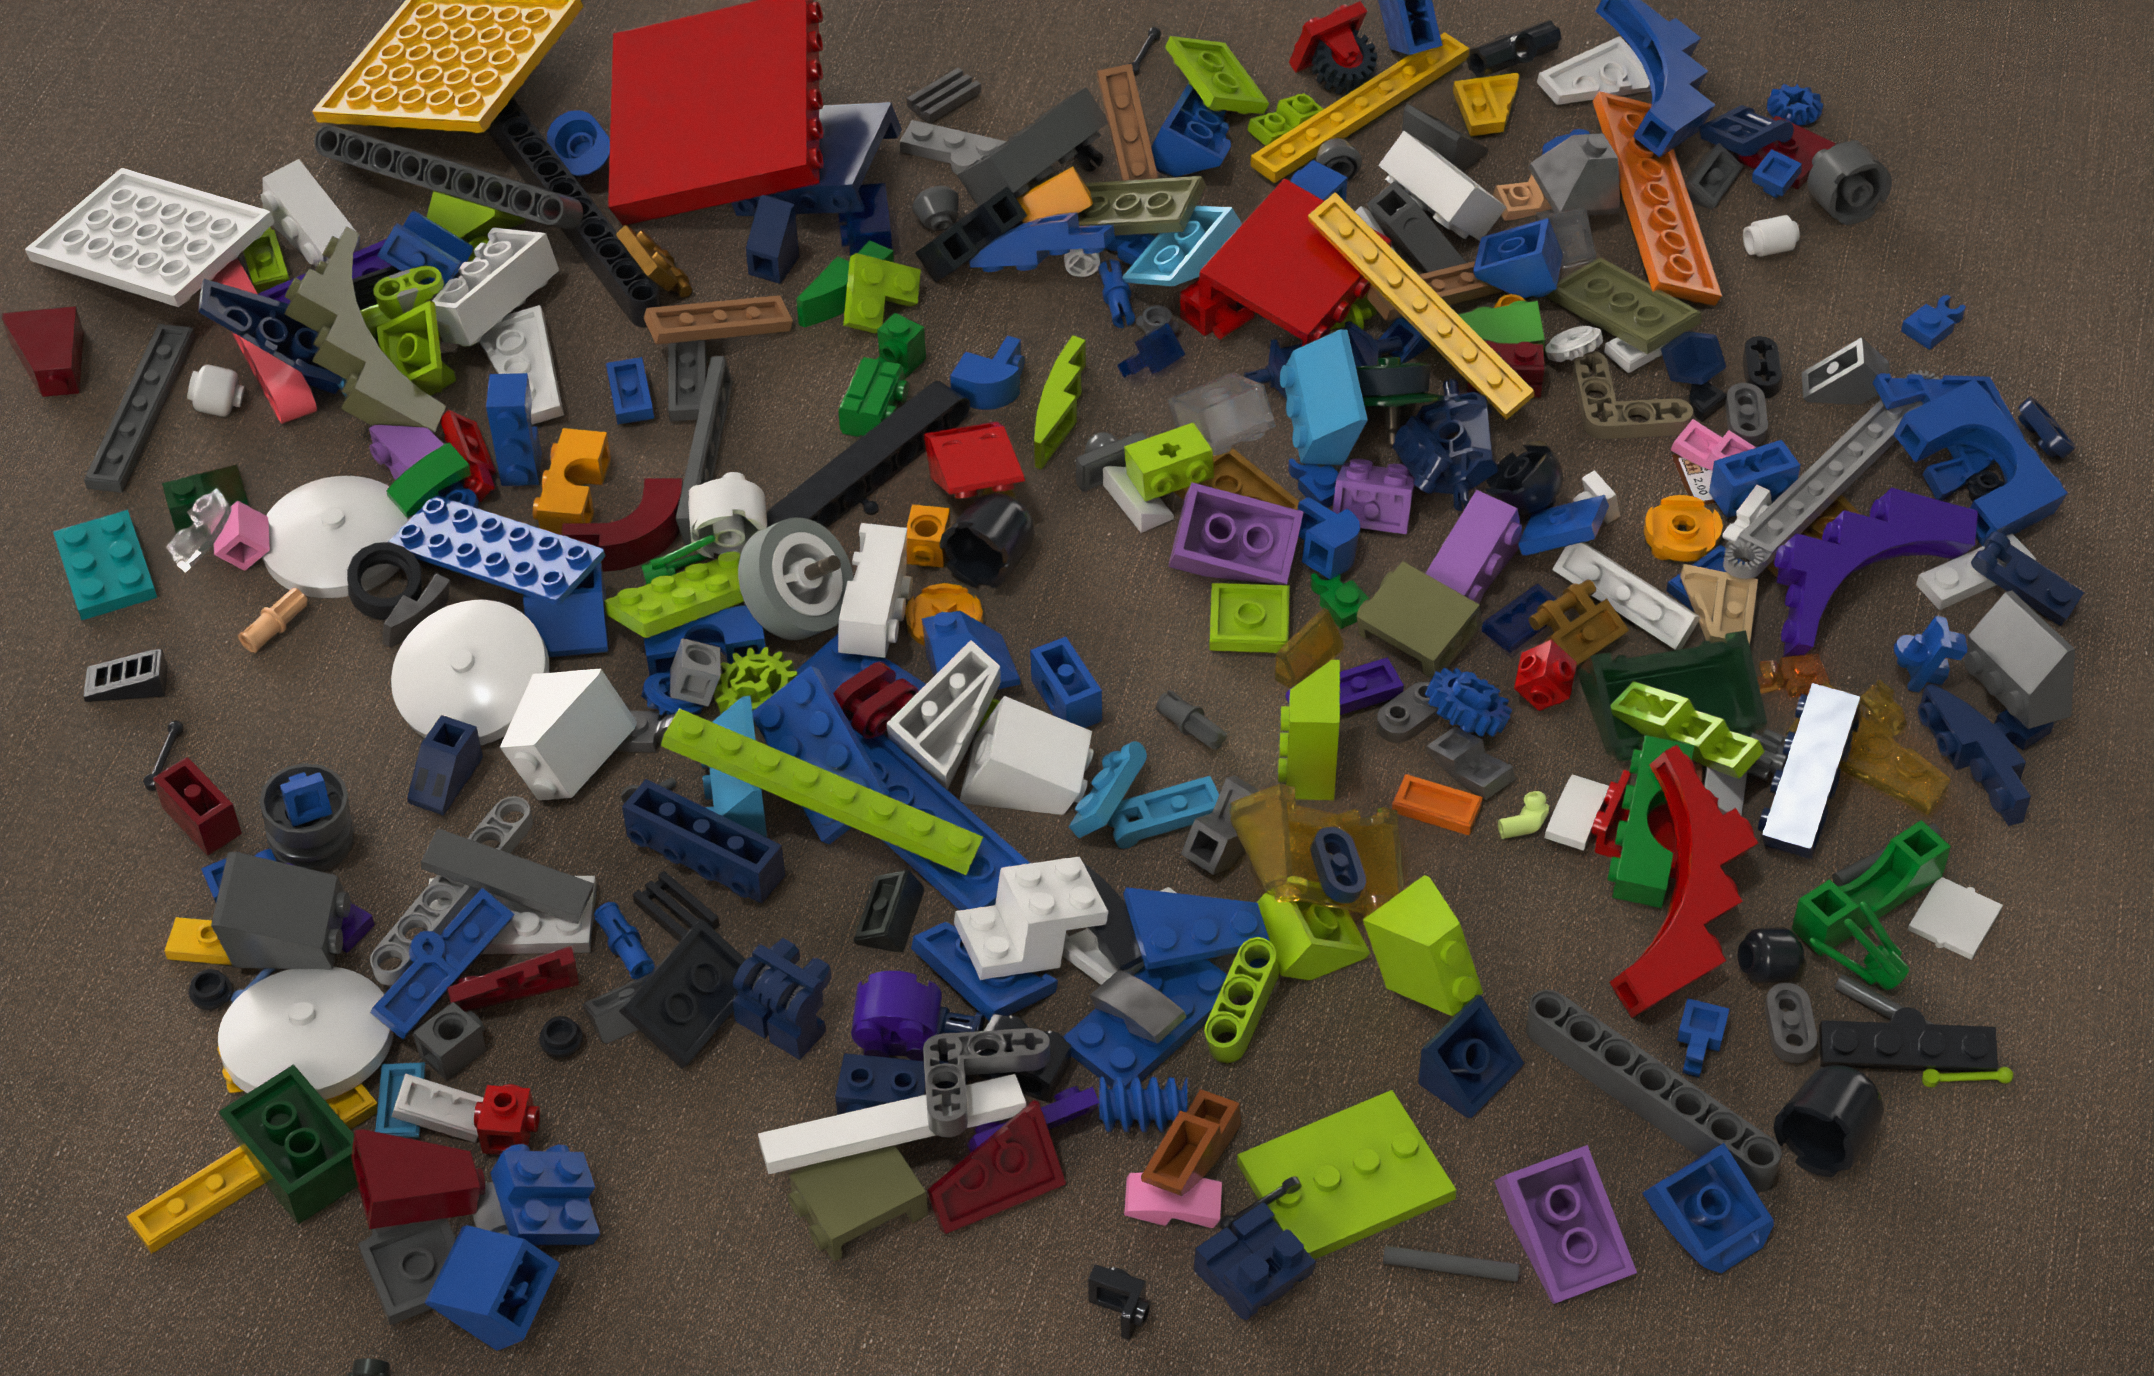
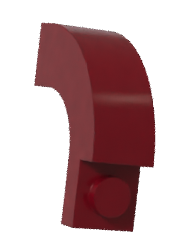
M645 478L642 500L630 515L609 523H563L561 535L603 548L606 555L601 561L603 572L624 570L641 565L666 550L680 532L676 515L683 488V478Z

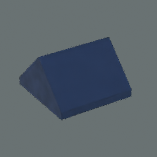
M1475 995L1422 1048L1418 1084L1464 1117L1472 1118L1525 1063L1483 997Z

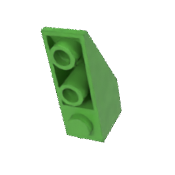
M1515 301L1509 306L1497 308L1479 307L1472 312L1458 314L1484 341L1543 344L1545 356V338L1538 301Z

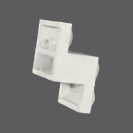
M1079 856L1002 867L995 905L956 911L954 925L980 980L1060 968L1066 930L1105 925L1108 910Z

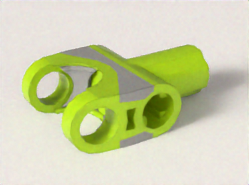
M420 266L379 280L373 289L378 304L360 310L365 325L373 338H378L377 327L432 299L435 294L439 293L444 286L441 272L432 266ZM425 278H435L430 284H419Z

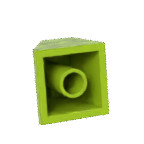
M1422 876L1363 919L1387 989L1450 1016L1458 1013L1475 995L1483 994L1460 922L1430 877Z

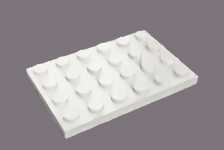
M121 168L29 245L25 251L30 261L180 307L189 301L191 296L201 288L204 278L212 280L219 271L235 260L253 241L259 239L275 222L271 212L268 210Z

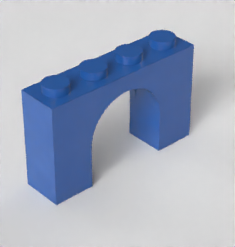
M1975 379L1905 413L1893 433L1915 463L1952 445L1977 447L1996 460L2002 469L2005 485L1974 500L1970 506V509L1978 511L1976 539L1982 546H1984L1985 540L1992 532H2000L2005 536L2014 535L2054 514L2068 494L2060 480L2053 476L2040 460L2038 453L2027 444L2016 430L2013 422L2005 417L1993 402L1991 395Z

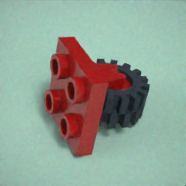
M1361 1L1350 6L1346 4L1341 5L1331 14L1323 18L1314 17L1303 25L1302 33L1298 42L1294 45L1295 49L1289 60V64L1295 73L1313 65L1312 72L1313 75L1318 74L1316 80L1319 84L1326 81L1325 89L1330 90L1331 86L1336 87L1335 93L1341 94L1342 90L1345 89L1346 95L1369 81L1377 64V52L1373 53L1375 49L1373 42L1368 45L1366 44L1369 38L1365 34L1362 38L1357 37L1368 12Z

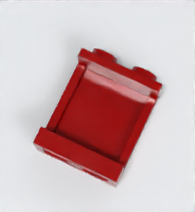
M1623 770L1618 783L1611 781L1604 800V805L1608 807L1605 813L1597 812L1591 834L1597 836L1594 853L1610 858L1612 856L1620 858L1622 846L1615 845L1619 820L1627 822L1630 811L1622 809L1626 785H1630L1632 774L1627 770ZM1665 803L1648 816L1647 822L1651 834L1657 842L1673 853L1669 877L1676 879L1678 854L1675 829L1668 804Z

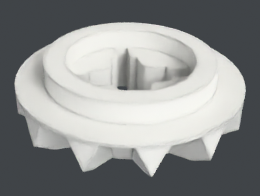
M1579 326L1563 331L1554 336L1545 347L1549 360L1563 362L1568 359L1572 361L1574 358L1583 357L1586 353L1594 352L1596 347L1603 343L1602 332L1599 328L1591 326Z

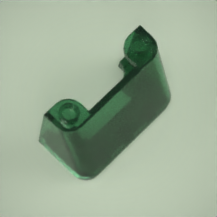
M1746 630L1727 633L1725 635L1726 643L1719 641L1711 644L1710 641H1704L1698 647L1632 658H1626L1625 654L1618 655L1613 661L1611 652L1590 656L1578 670L1581 688L1607 755L1616 756L1617 761H1627L1632 759L1634 749L1642 750L1645 735L1612 715L1610 706L1633 681L1688 698L1696 711L1724 719L1727 727L1732 732L1751 737L1753 733H1756V730L1764 727L1768 722Z

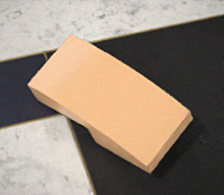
M1532 174L1528 182L1496 185L1493 196L1506 206L1502 213L1504 221L1525 218L1552 210Z

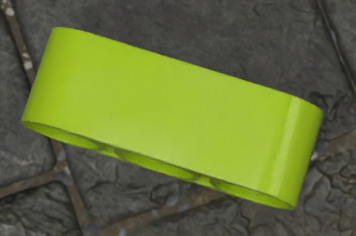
M1250 938L1241 945L1206 1021L1204 1031L1209 1052L1215 1060L1221 1063H1232L1243 1056L1278 979L1279 966L1276 950L1273 944L1265 938ZM1263 958L1269 961L1262 968H1252L1249 966L1250 962L1254 959ZM1240 995L1252 997V1000L1246 1005L1240 1006L1232 1003ZM1224 1032H1231L1236 1035L1228 1043H1219L1215 1040L1218 1035Z

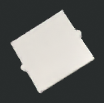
M1941 877L1929 891L1909 924L1908 931L1934 942L1937 948L1945 947L1972 960L2001 912L2003 905L1976 893L1973 887L1965 888Z

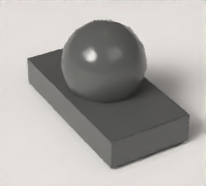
M1142 431L1120 440L1108 432H1099L1091 436L1085 446V454L1076 457L1077 486L1084 492L1102 485L1103 468L1107 466L1126 467L1124 446L1147 439Z

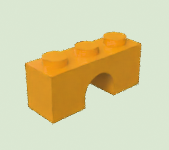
M562 429L558 443H553L551 448L550 469L544 470L542 475L541 496L536 497L533 503V519L538 520L539 528L561 535L563 523H591L594 509L590 487L581 485H603L611 460L607 432Z

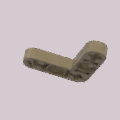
M1589 352L1584 354L1583 357L1574 359L1573 380L1584 429L1591 437L1596 439L1674 436L1680 435L1692 421L1693 408L1687 401L1682 399L1616 401L1606 357L1600 352ZM1588 367H1591L1592 371L1595 372L1594 376L1589 377ZM1589 391H1600L1605 396L1602 398H1592L1586 393ZM1602 412L1603 422L1596 418L1597 413ZM1641 415L1647 418L1648 421L1637 423L1629 417Z

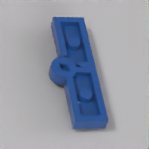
M481 888L447 925L441 935L433 931H423L415 935L409 947V956L413 964L372 1007L370 1013L404 1040L448 991L447 987L454 985L512 921L515 914L484 888Z

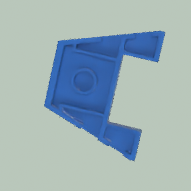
M1881 373L1876 375L1873 381V385L1886 409L1889 410L1922 401L1925 404L1975 379L1991 395L1993 402L2005 417L2013 422L2018 433L2024 438L1991 377L1944 375L1942 379H1924L1919 374H1908L1907 378H1891L1890 374ZM1952 445L1947 448L1953 459L1927 466L1922 475L1936 500L1943 501L1968 483V479L1972 475L1983 472L1993 465L1996 460L1977 447Z

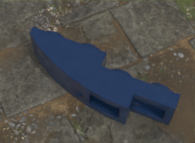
M1933 684L1926 685L1921 703L1918 705V715L1921 723L1928 727L1935 737L1940 753L1943 756H1947L1955 770L1970 766L1973 778L1977 782H1981L1989 795L1993 809L1996 812H2000L2008 826L2022 823L2031 798L2020 781L2026 764L2023 757L1992 722L1968 703Z

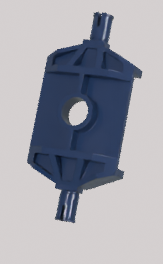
M1351 321L1345 322L1344 330H1348L1356 367L1377 365L1378 358H1381L1383 354L1402 351L1403 349L1399 335L1378 341L1377 339L1374 340L1371 335ZM1276 339L1271 340L1268 366H1265V369L1244 373V382L1247 388L1269 383L1270 387H1275L1287 401L1285 388H1282L1280 384L1281 368L1287 364L1293 350L1302 347V343L1280 348Z
M1449 379L1450 387L1447 380L1443 383L1444 400L1422 406L1416 418L1426 423L1453 461L1447 472L1442 471L1438 477L1439 485L1434 493L1453 494L1454 508L1457 511H1463V504L1464 508H1466L1469 503L1468 491L1498 472L1497 464L1493 458L1489 414L1492 413V408L1487 398L1476 392L1459 395L1458 381ZM1459 432L1454 438L1447 440L1449 434Z

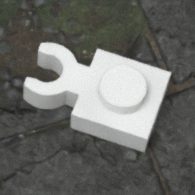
M1759 485L1755 486L1737 510V520L1730 524L1722 535L1723 539L1728 540L1725 548H1728L1730 544L1732 545L1738 539V536L1772 504L1770 490Z

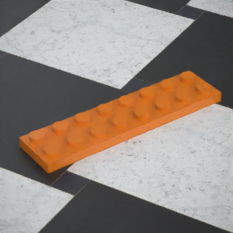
M1599 91L1593 100L1594 108L1602 133L1618 157L1619 187L1652 292L1661 290L1673 297L1715 306L1722 297L1674 149L1662 157H1658L1633 137L1652 104Z

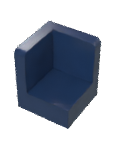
M1686 331L1660 349L1670 380L1674 382L1701 385L1727 367L1718 338L1714 334Z

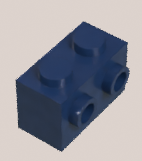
M844 1053L835 1095L837 1115L926 1095L924 1061Z

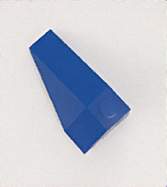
M1189 83L1161 126L1151 146L1156 171L1162 174H1170L1174 177L1221 166L1231 148V141L1226 139V134L1229 130L1228 123L1224 122L1226 110L1213 111L1207 108L1200 95Z

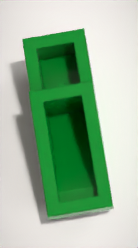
M870 240L858 252V254L894 262L893 250ZM837 256L796 298L798 324L804 328L845 312L849 261Z

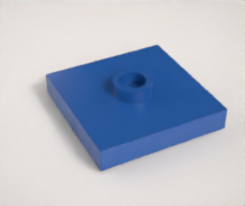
M1601 495L1543 509L1532 514L1518 542L1522 555L1527 556L1594 540L1609 508L1606 496Z

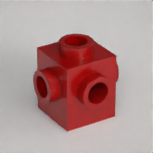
M1551 639L1521 653L1514 689L1538 711L1555 704H1561L1570 698L1577 662Z
M514 1084L503 1086L487 1085L483 1102H477L474 1111V1126L477 1130L482 1153L501 1155L503 1151L513 1145L525 1144L528 1146L531 1132L538 1131L540 1107L534 1106L530 1088H522Z

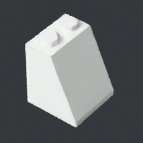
M602 669L533 674L500 748L537 800L572 798L635 729L637 721Z
M1003 696L973 739L960 801L972 805L1064 815L1073 802H1080L1086 791L1087 780L1083 779V775L1093 757V749L1089 748L1092 731Z

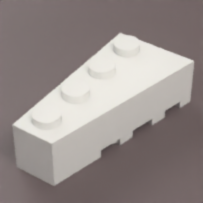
M494 227L488 233L489 242L487 244L480 243L475 248V259L472 262H464L458 269L460 277L449 280L432 300L435 302L437 325L443 342L460 344L464 347L476 344L489 329L500 324L508 313L524 304L527 297L547 284L548 280L559 271L546 233Z

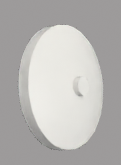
M335 476L315 480L286 494L268 512L270 551L262 556L270 575L289 590L297 588L305 596L316 598L349 596L347 569L352 557L368 545L388 542L412 516L405 517L387 496L386 490L389 486L379 481L359 476ZM377 564L370 567L363 573L361 585L365 591L370 590L388 580L400 568L390 564Z
M470 600L455 603L438 610L424 619L412 630L401 645L392 669L391 687L393 698L405 721L423 738L427 736L438 718L444 715L477 726L480 744L484 745L506 735L533 674L549 673V656L546 645L534 624L514 607L490 600Z
M334 966L332 970L289 969L271 975L244 991L225 1013L218 1032V1046L223 1066L233 1082L246 1093H249L294 1064L324 1100L343 1094L371 1076L379 1068L390 1050L393 1031L370 1013L372 1007L384 994L376 984L363 975Z

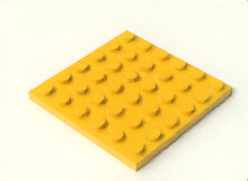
M406 0L312 112L316 121L320 123L484 133L516 91L524 84V81L536 66L540 64L551 47L556 44L567 27L573 22L574 18L582 10L583 4L581 0Z

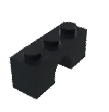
M1005 187L916 251L915 254L934 281L937 282L1028 215L1010 189Z

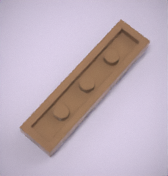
M1132 64L1098 70L1096 75L1121 181L1158 179Z
M1475 261L1419 275L1448 305L1502 292L1501 289L1475 278L1473 273ZM1370 286L1366 298L1386 321L1403 317L1374 286Z
M780 295L646 308L643 318L656 345L790 331L793 323Z

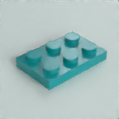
M128 510L53 531L81 621L157 598Z

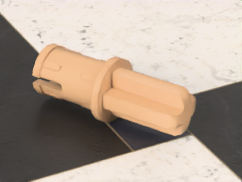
M292 588L272 607H264L261 610V616L238 635L241 644L248 651L257 653L273 636L286 630V624L307 606V597L299 589Z

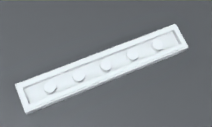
M1015 1074L966 1085L967 1128L1012 1118L1027 1106ZM926 1095L758 1133L759 1144L768 1175L935 1136L928 1126ZM943 1106V1116H952L951 1106Z

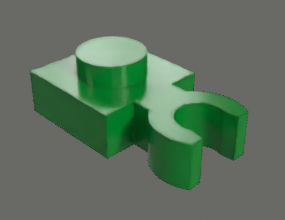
M1316 573L1311 574V589L1314 593L1320 595L1319 605L1336 625L1343 629L1356 623L1357 612L1365 600L1369 599L1353 580L1343 584L1340 581V574L1329 580L1320 579Z

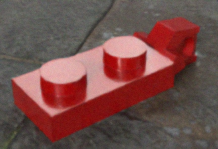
M448 409L440 419L445 433V441L447 443L450 442L468 462L471 475L466 477L463 487L474 491L478 501L482 502L483 498L495 488L492 476L496 473L477 422Z

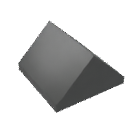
M1407 104L1405 106L1402 132H1407L1431 147L1462 172L1487 154L1488 148L1440 119L1412 105Z

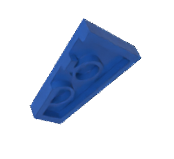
M1126 887L1123 893L1146 970L1234 954L1250 938L1260 937L1269 941L1264 921L1256 902Z
M943 922L913 936L911 949L980 1013H984L985 1018L989 1021L993 1014L1008 1016L1056 993L1058 980L1046 973L1041 978L1029 972L980 980L956 927L947 922Z

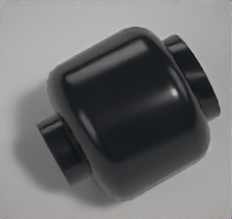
M1785 927L1753 929L1739 944L1737 953L1738 963L1741 970L1756 983L1790 981L1797 975L1804 961V948L1795 934Z

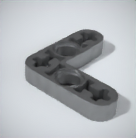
M1024 1028L946 1033L928 1038L924 1043L923 1054L927 1118L930 1131L941 1137H953L961 1134L967 1128L968 1113L965 1075L1034 1071L1045 1067L1050 1060V1039L1048 1035L1039 1029ZM982 1049H994L997 1051L996 1054L990 1056H981L976 1052ZM939 1055H948V1064H940ZM942 1081H951L956 1084L954 1087L947 1089L935 1086V1084ZM943 1106H951L952 1116H943Z

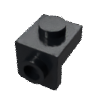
M1094 1264L1088 1278L1089 1303L1122 1313L1121 1337L1130 1340L1136 1325L1143 1327L1149 1315L1151 1301L1146 1300V1281L1130 1276L1120 1268H1105Z

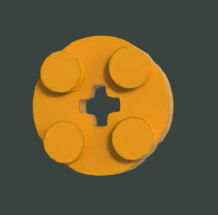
M1673 495L1661 499L1659 506L1654 509L1651 507L1648 510L1644 524V536L1647 543L1652 547V555L1659 560L1671 559L1681 562L1700 560L1719 546L1723 529L1719 513L1715 509L1712 513L1704 507L1705 501L1693 496ZM1678 525H1685L1688 531L1677 530Z

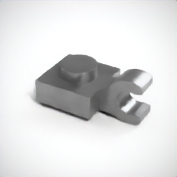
M630 711L637 721L636 727L617 747L616 751L655 753L657 743H662L663 735L675 714L667 715L661 720L660 712Z

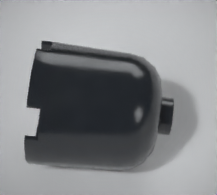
M1002 493L984 494L972 503L942 534L939 545L941 549L945 548V552L950 559L946 564L948 569L959 580L971 587L976 588L979 583L991 585V588L998 587L1030 549L1035 536L1033 518L1028 509L1019 500L1010 495Z
M1832 1065L1820 1068L1802 1085L1776 1115L1773 1128L1777 1142L1780 1146L1786 1143L1789 1149L1798 1156L1795 1163L1799 1167L1815 1175L1834 1177L1838 1171L1849 1170L1879 1128L1884 1112L1881 1094L1867 1076L1851 1067Z

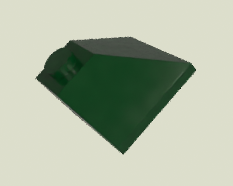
M237 464L162 483L178 540L212 532L213 521L237 501L249 506Z

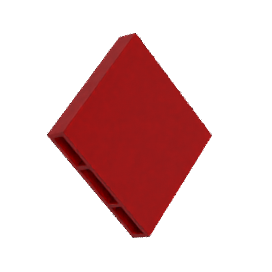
M756 0L613 33L608 208L623 226L820 183V168H823L824 162L821 150L819 149V139L823 138V127L819 119V110L823 109V98L819 90V80L823 79V69L819 61V51L823 50L819 23L823 21V13L819 2H814V0Z

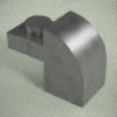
M1235 775L1227 777L1212 813L1194 820L1181 855L1211 874L1231 868L1248 851L1259 833L1260 827L1255 824L1267 795Z

